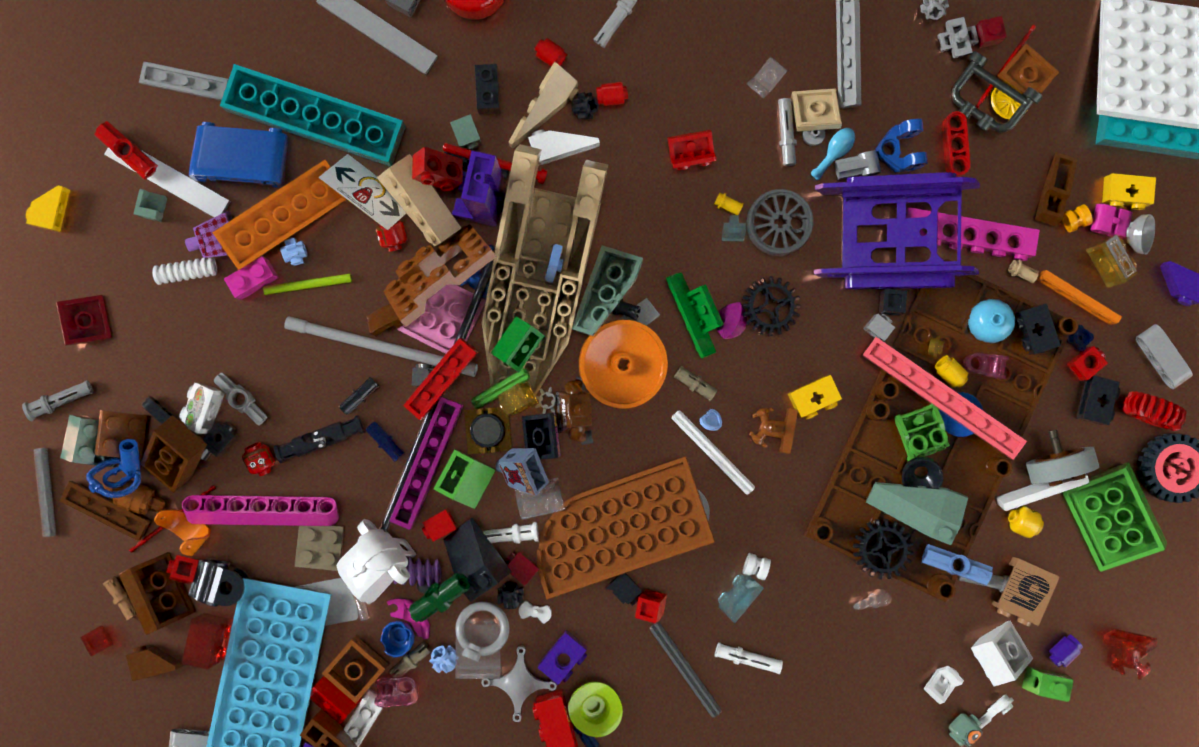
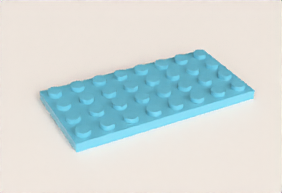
M242 578L245 590L242 598L236 605L206 747H300L302 740L300 734L304 730L332 594Z

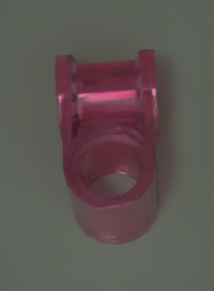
M974 353L964 358L963 367L970 374L1005 380L1006 361H1009V357ZM973 358H977L980 362L977 370L971 366Z
M410 677L380 678L375 682L377 697L374 700V704L378 707L410 706L418 700L419 695L416 683ZM406 690H411L409 693H403Z

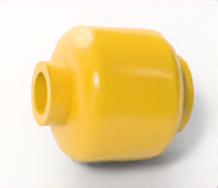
M1024 505L1012 510L1008 516L1010 529L1026 538L1038 535L1044 526L1041 514Z

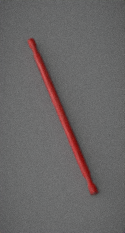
M1035 25L1031 26L1029 32L1021 40L1000 72L1025 44L1031 32L1036 28ZM991 84L975 106L977 109H979V106L994 88Z
M212 485L207 491L203 492L201 495H207L209 492L216 489V486ZM159 526L138 542L136 546L129 549V551L133 553L139 546H142L164 529V527Z

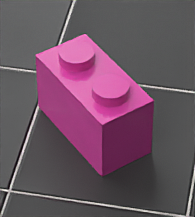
M261 256L227 276L224 280L236 299L243 300L279 277L270 261Z

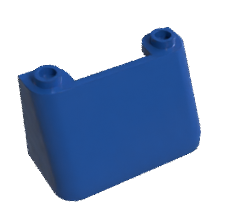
M202 122V125L197 126L189 177L198 182H206L208 178L210 181L224 180L265 185L266 181V184L272 185L273 188H281L285 182L288 136L282 133L283 130L279 128H269V131L217 127L215 123Z

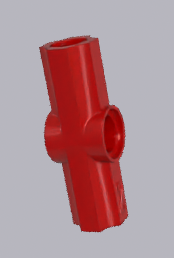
M109 121L101 123L96 128L94 135L144 180L156 172L158 165ZM129 145V146H130V151H129V153L126 154V155H123L122 152H123L124 147H126V146Z

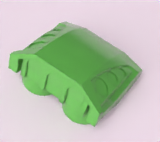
M933 404L894 417L908 456L907 461L934 454L950 446L944 421L938 408Z

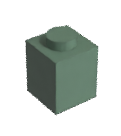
M471 114L450 122L459 147L472 151L479 147L478 145L482 142Z

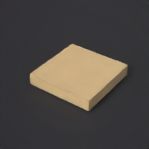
M836 88L792 92L791 98L797 132L841 128L842 121Z

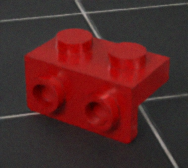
M711 130L667 137L670 161L673 168L685 170L690 168L691 165L707 166L712 164L713 161H717Z

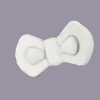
M524 601L518 608L522 619L532 616L538 618L543 624L548 622L552 616V611L548 605L539 607Z

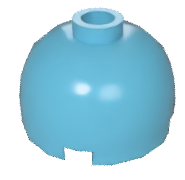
M988 299L979 302L972 308L968 325L976 339L986 343H996L1003 341L1011 334L1015 326V316L1007 303L997 299Z

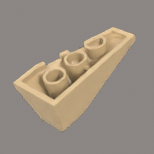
M554 62L539 86L540 96L532 99L527 110V113H529L528 117L523 116L508 142L511 148L514 149L567 105L569 100L572 101L576 98V94L579 92V89H577L578 81L557 63Z

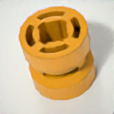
M1083 204L1076 207L1073 211H1064L1062 222L1065 229L1070 233L1076 231L1080 226L1092 225V215L1089 208Z

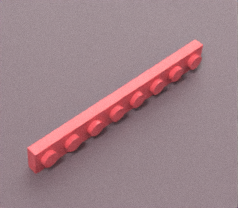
M875 337L864 352L863 356L1010 459L1014 460L1027 441L879 338Z

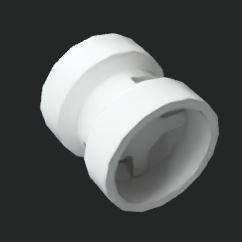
M749 553L744 564L743 574L749 576L753 574L758 579L765 580L770 568L771 559L765 557L761 559L755 554Z

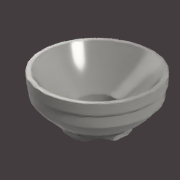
M1142 214L1133 222H1130L1126 237L1127 243L1130 244L1136 253L1148 254L1154 241L1155 219L1152 214Z

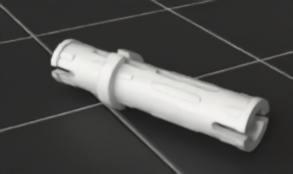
M718 643L715 650V657L731 660L737 665L742 663L780 674L782 670V660L748 652L739 646L734 648Z

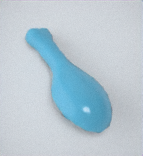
M843 128L831 138L827 156L811 172V175L816 180L822 178L824 172L836 159L841 158L851 150L855 142L853 129Z

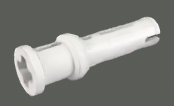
M533 522L530 525L519 526L514 524L512 528L483 531L491 543L514 541V543L519 544L521 541L526 540L539 541L537 522Z

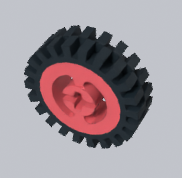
M1175 433L1157 436L1155 441L1150 440L1147 443L1149 447H1144L1141 451L1144 453V456H1139L1138 461H1142L1141 466L1137 465L1138 471L1142 472L1141 475H1138L1139 479L1145 482L1142 484L1143 487L1149 489L1148 493L1168 502L1183 503V501H1192L1191 498L1197 499L1199 497V440L1191 438L1189 435ZM1174 453V457L1167 458L1170 454ZM1164 462L1175 464L1176 468L1187 471V474L1176 472L1175 468L1163 464ZM1183 478L1180 482L1176 483L1177 479Z

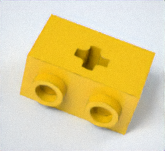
M1114 173L1105 176L1102 203L1110 204V206L1116 208H1123L1124 205L1132 206L1131 209L1145 210L1147 206L1154 204L1156 177Z
M827 375L788 393L794 409L798 410V418L805 417L806 420L818 415L817 410L825 408L827 411L838 406L837 401L842 399L831 375ZM813 393L821 397L818 399V404L810 400L813 398Z

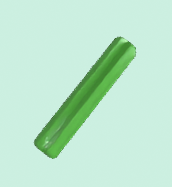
M521 369L520 372L514 373L476 395L471 400L472 405L475 409H480L530 379L528 371Z

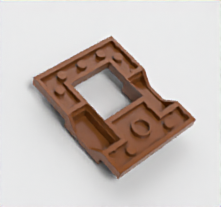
M470 224L462 226L455 236L441 242L437 250H434L429 244L427 247L420 248L412 259L402 262L395 271L399 279L390 282L383 292L401 323L407 327L425 313L426 301L447 284L461 285L493 260L496 255ZM463 250L468 257L456 262L453 269L449 270L445 263Z

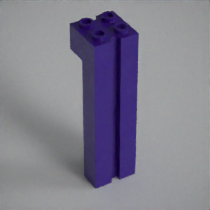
M471 151L467 172L463 171L462 184L458 188L462 196L461 199L456 198L452 212L454 218L498 227L501 213L498 201L503 202L507 184L495 155Z

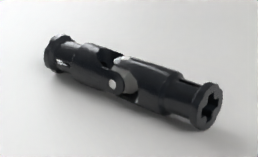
M356 415L348 421H339L295 437L291 442L280 446L275 445L274 452L281 464L292 457H301L345 441L347 437L357 433H365L359 415Z

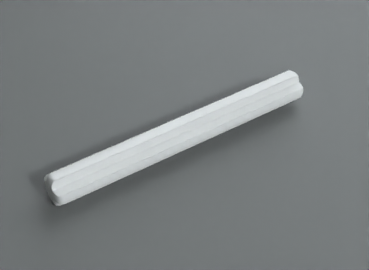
M680 410L672 416V420L745 494L749 495L755 489V486Z

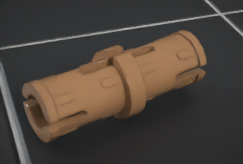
M116 576L105 581L103 585L112 596L113 604H117L126 620L128 621L135 617L137 614L130 598L116 579Z

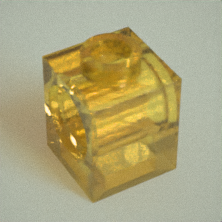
M518 383L498 395L500 408L507 415H517L537 403L528 383Z

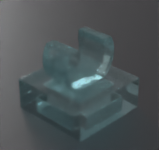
M730 215L729 223L723 224L722 241H744L746 223H739V215Z

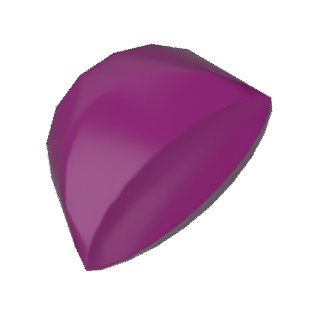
M741 302L731 303L718 311L724 325L716 328V330L724 339L735 338L743 333L747 325V316L743 317V313L746 311Z

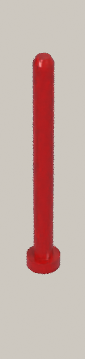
M444 143L442 148L445 152L470 159L472 151L449 143ZM497 158L501 169L511 171L512 162ZM542 168L541 171H537L536 179H538V183L544 184L547 169Z

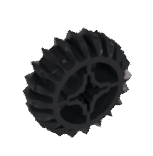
M770 276L768 283H766L763 277L760 279L761 286L754 281L752 285L755 290L748 287L746 292L750 296L743 295L742 297L744 301H748V304H742L744 309H748L747 312L743 313V317L750 316L751 318L746 321V324L749 325L754 322L753 331L761 327L760 335H764L766 329H768L769 336H773L774 329L778 335H781V327L785 331H789L790 328L787 323L791 325L796 324V321L791 317L800 316L798 312L794 311V309L801 308L800 304H794V301L799 300L800 296L792 297L791 294L796 289L792 288L788 291L786 288L790 283L787 281L782 286V278H778L776 283H774L773 276ZM769 289L781 292L785 299L774 298ZM762 290L763 304L753 308L754 299L758 292ZM769 301L775 304L781 303L773 309V312L767 309L761 310L769 304ZM788 305L786 317L782 322H779V308ZM756 314H767L773 324L762 322Z
M875 519V527L871 522H867L869 530L867 531L861 527L859 530L864 535L862 537L855 535V538L860 540V544L853 543L854 548H859V551L854 552L853 556H861L856 561V564H864L861 569L863 572L870 569V577H874L877 572V578L882 580L884 573L887 579H891L892 571L896 576H900L898 568L900 567L906 571L907 568L903 563L912 562L911 559L906 558L907 554L914 555V551L907 548L913 546L914 543L912 541L906 542L911 535L909 533L902 535L905 530L904 526H900L896 530L898 525L896 521H893L890 527L888 519H884L883 525H881L879 519ZM883 531L892 532L897 537L899 543H889ZM876 533L875 544L866 549L868 540ZM883 543L885 546L891 547L884 551V556L883 553L876 551L882 548ZM900 549L897 560L890 565L892 553ZM878 555L883 563V567L874 566L867 556Z

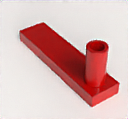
M462 337L459 338L403 406L416 418L422 420L477 355L478 351H476L475 347L467 343Z

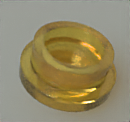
M940 336L936 338L931 337L928 355H933V358H937V354L942 355L944 341H940Z

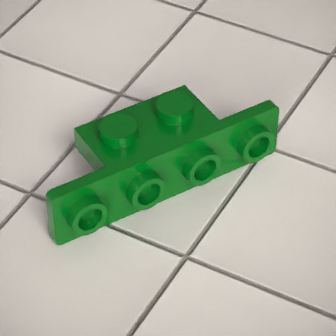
M681 272L667 277L669 289L674 296L700 358L716 353L708 332L724 324L707 285H702L690 291Z

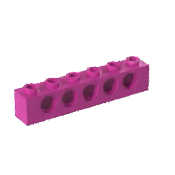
M908 207L906 209V218L927 217L931 211ZM938 212L937 246H940L942 243L949 245L950 249L957 250L958 216ZM961 216V250L962 247L971 248L970 252L983 254L984 251L992 252V256L1006 257V255L1014 256L1015 260L1027 261L1028 258L1036 256L1040 230ZM944 226L951 229L950 237L943 234ZM920 230V234L922 236H925L927 234ZM965 230L972 232V241L965 238ZM987 234L994 236V244L987 242ZM1009 237L1015 239V248L1009 246Z

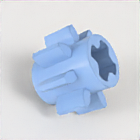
M295 238L284 240L286 246L281 247V253L285 263L291 262V265L294 266L304 263L303 258L308 256L304 242H297Z
M441 645L433 650L429 662L433 664L432 668L438 673L442 670L447 673L456 667L459 656L455 654L456 651L450 645L447 648Z

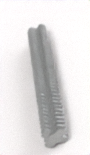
M38 448L34 450L36 451L34 453L36 454L34 460L37 462L35 465H38L35 467L38 468L36 469V473H38L36 476H39L36 478L39 479L37 480L39 482L37 487H40L38 488L40 490L38 491L40 493L38 498H41L39 501H42L39 502L41 504L39 506H42L40 512H43L40 513L42 515L41 520H44L41 522L44 523L41 525L44 526L42 531H45L42 534H45L43 537H50L56 535V531H54L56 526L54 525L55 520H52L55 517H52L54 516L52 514L54 509H51L54 507L51 506L53 505L51 503L53 498H50L52 497L50 495L52 494L50 492L52 487H49L51 486L49 484L51 479L48 476L50 475L48 473L50 468H47L49 465H46L49 464L47 462L49 460H47L48 457H45L48 456V454H45L48 453L45 451L48 449Z

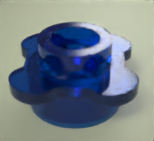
M1078 325L1077 331L1074 334H1070L1067 341L1068 343H1073L1078 351H1084L1086 346L1093 341L1094 335L1087 329H1084L1083 325Z

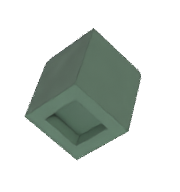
M140 189L133 214L141 218L162 222L167 197Z

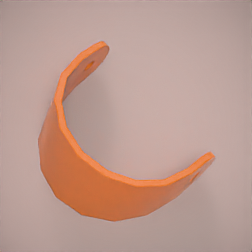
M162 510L154 518V522L157 525L170 530L184 541L180 546V552L187 556L195 555L210 536L211 529L208 524H192L188 522L184 511Z

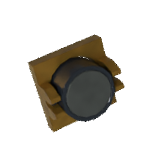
M509 407L464 410L468 454L502 452L512 449Z

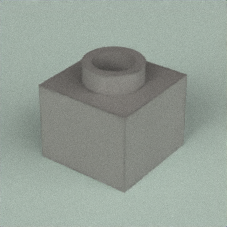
M876 314L873 315L863 329L872 337H877L884 342L895 327L891 324L893 321L884 314H881V316Z

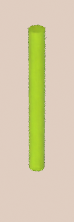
M350 273L263 286L264 295L349 283L352 282V276Z

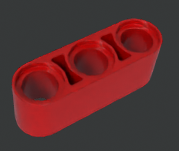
M955 111L942 122L946 173H956V177H961L970 169L968 128L966 116L961 112ZM950 119H955L958 122V128L950 125ZM953 140L960 144V150L952 147ZM954 162H958L961 164V172H958L954 169Z

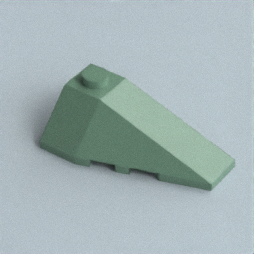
M601 246L575 318L573 330L591 336L595 335L636 281L643 262L642 257Z
M875 482L866 503L931 538L951 545L961 527L968 496L948 488L929 489L925 486H918L917 488L905 487L902 484Z

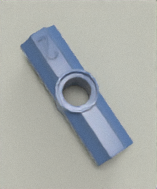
M927 544L922 555L921 563L985 586L988 585L993 574V567L930 544ZM955 559L961 562V568L958 571L953 568Z

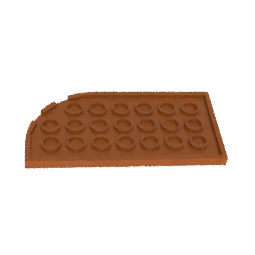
M685 456L588 490L566 500L547 520L542 529L537 550V567L540 568L538 573L547 600L715 543L687 457Z

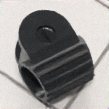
M200 559L191 584L189 596L214 607L218 605L231 606L237 603L244 594L245 585L242 578H250L243 569L231 566V563L228 561ZM227 582L231 583L232 591L227 588Z

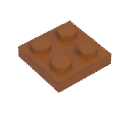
M1025 44L999 73L997 78L1021 94L1028 87L1041 94L1057 76L1059 71L1028 44Z
M100 410L94 455L120 457V442L125 439H133L138 443L139 459H142L147 415Z

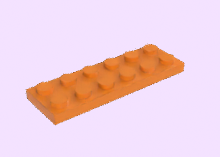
M326 159L212 232L238 270L346 200L345 197L318 178L331 168Z

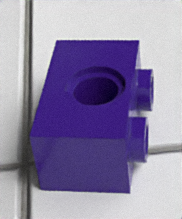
M566 630L538 664V669L557 685L561 681L566 682L573 674V671H571L576 663L580 665L587 657L585 653L587 646ZM560 654H568L571 660L567 664L560 663L558 661Z

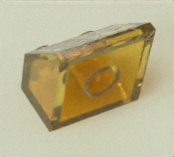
M1117 234L1107 237L1086 249L1107 288L1123 284L1138 273L1136 262L1127 254L1125 250L1126 245Z

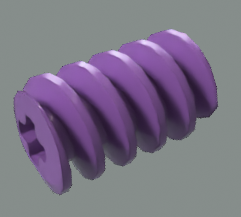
M409 557L406 569L410 573L409 583L411 586H414L417 580L419 586H423L425 581H427L428 587H431L434 582L439 585L441 584L442 567L439 565L438 559L435 560L433 565L430 564L429 559H426L425 564L422 565L420 558L413 564L412 558Z

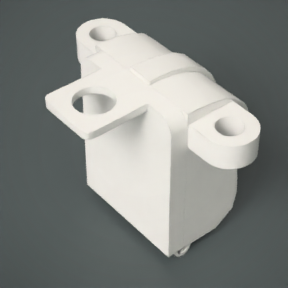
M364 519L357 527L361 533L358 542L339 560L336 566L339 575L352 594L359 601L370 604L394 580L399 584H404L410 578V573L406 569L408 565L406 556L414 557L416 553L405 539L392 538L388 532H384L383 529H377L371 521ZM400 544L404 545L408 551L404 550Z

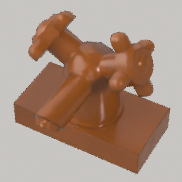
M772 407L761 408L752 415L753 418L760 416L762 422L757 435L753 432L749 433L754 443L766 448L768 445L763 440L767 436L780 438L779 452L791 454L798 410L786 409L784 421L771 420L768 413L774 411Z

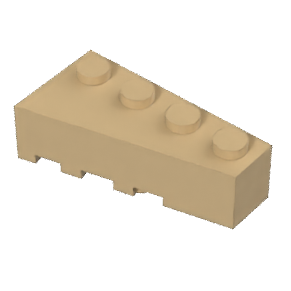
M409 154L389 167L377 179L423 232L426 240L436 246L460 230L461 227L432 185H424L412 179L413 158Z

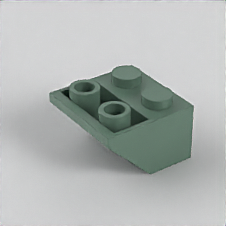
M69 415L61 459L72 463L97 466L104 462V460L115 458L94 455L99 419Z

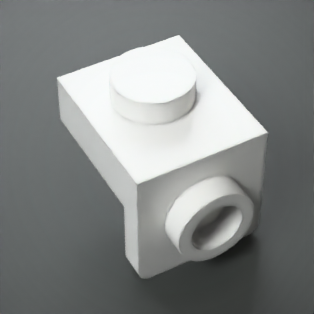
M945 666L935 671L924 687V690L939 704H942L947 700L955 686L962 685L964 680L955 669Z

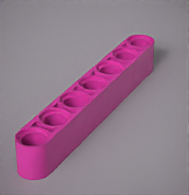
M192 495L186 497L182 502L185 516L188 522L192 524L332 526L339 520L336 502L329 497Z

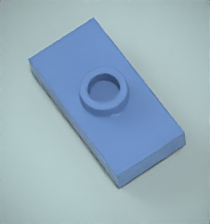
M555 244L553 246L545 276L548 282L553 283L556 271L561 272L564 259L560 258L563 247L561 245Z

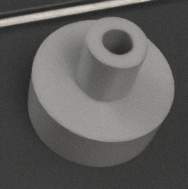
M825 130L803 131V141L809 146H817L824 140Z

